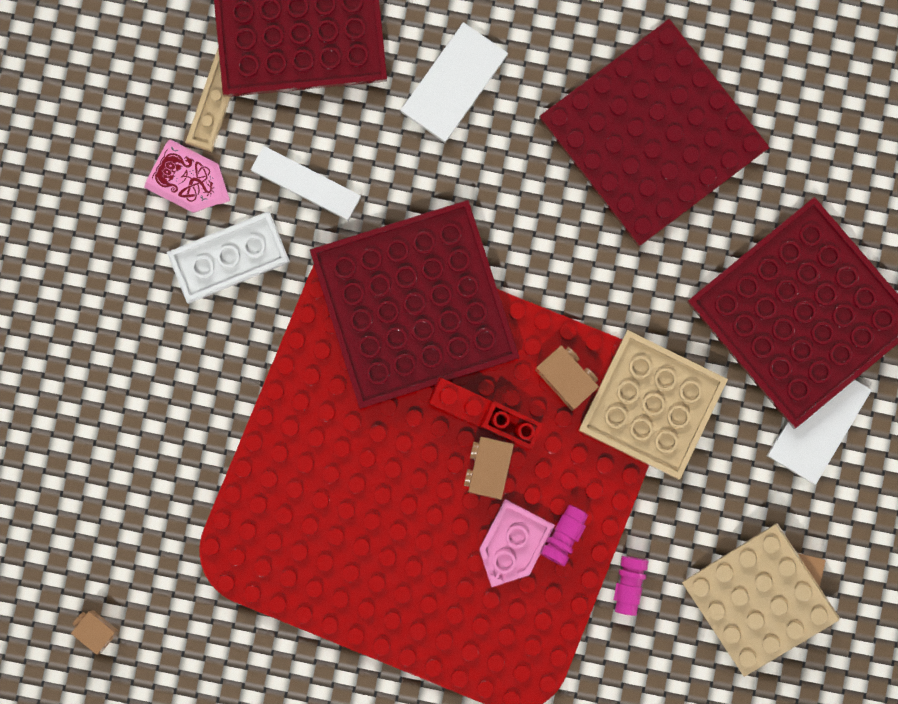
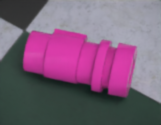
M568 505L554 529V534L552 537H548V545H544L540 554L561 566H565L569 559L567 555L572 554L574 542L579 541L586 527L584 523L588 514L574 506Z
M621 556L620 566L623 567L619 569L618 574L621 575L620 583L617 582L615 588V612L637 616L643 589L642 582L647 576L644 571L648 570V560Z

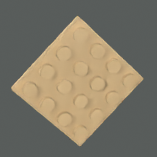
M627 330L578 431L680 480L728 379Z
M778 523L682 582L744 677L840 620L839 615Z

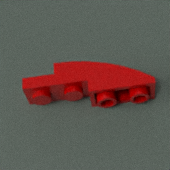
M440 377L428 400V404L532 450L543 425Z

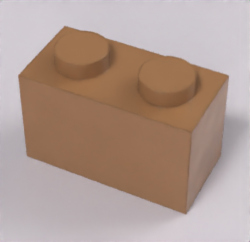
M561 345L535 371L573 411L599 387L596 384L598 378L590 369L586 368L583 370L577 363L579 357L571 348L564 349Z
M480 437L479 443L473 442L470 458L475 459L473 470L467 469L464 486L469 487L468 493L499 500L502 499L514 444Z

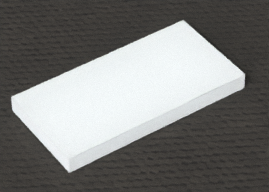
M463 22L402 107L401 113L446 143L506 59L508 53Z
M269 211L167 252L188 304L290 263Z
M854 380L796 429H793L786 422L767 457L816 485L872 390Z

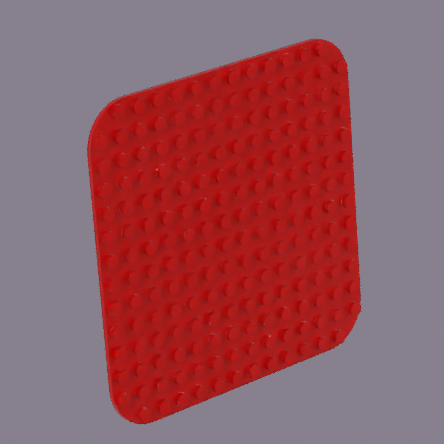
M313 265L204 526L200 539L199 554L206 578L216 591L235 603L480 703H545L559 690L566 678L649 465L578 431L622 339L497 289L519 359L462 376L449 382L542 423L543 425L532 450L428 404L435 385L360 409L318 275ZM561 345L564 349L571 348L579 357L577 363L583 370L586 368L590 369L598 378L596 384L599 387L573 411L535 371ZM480 437L514 444L501 500L468 493L469 487L464 486L467 469L473 470L475 459L470 458L473 442L479 443ZM504 500L554 524L555 526L549 537H552L554 534V529L568 505L574 506L588 514L584 523L586 527L579 541L574 542L572 546L573 552L567 555L569 559L565 566H561L540 554L529 576L491 587L479 549Z

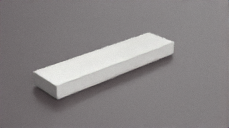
M265 146L262 147L251 168V171L347 221L350 220L361 199V195Z

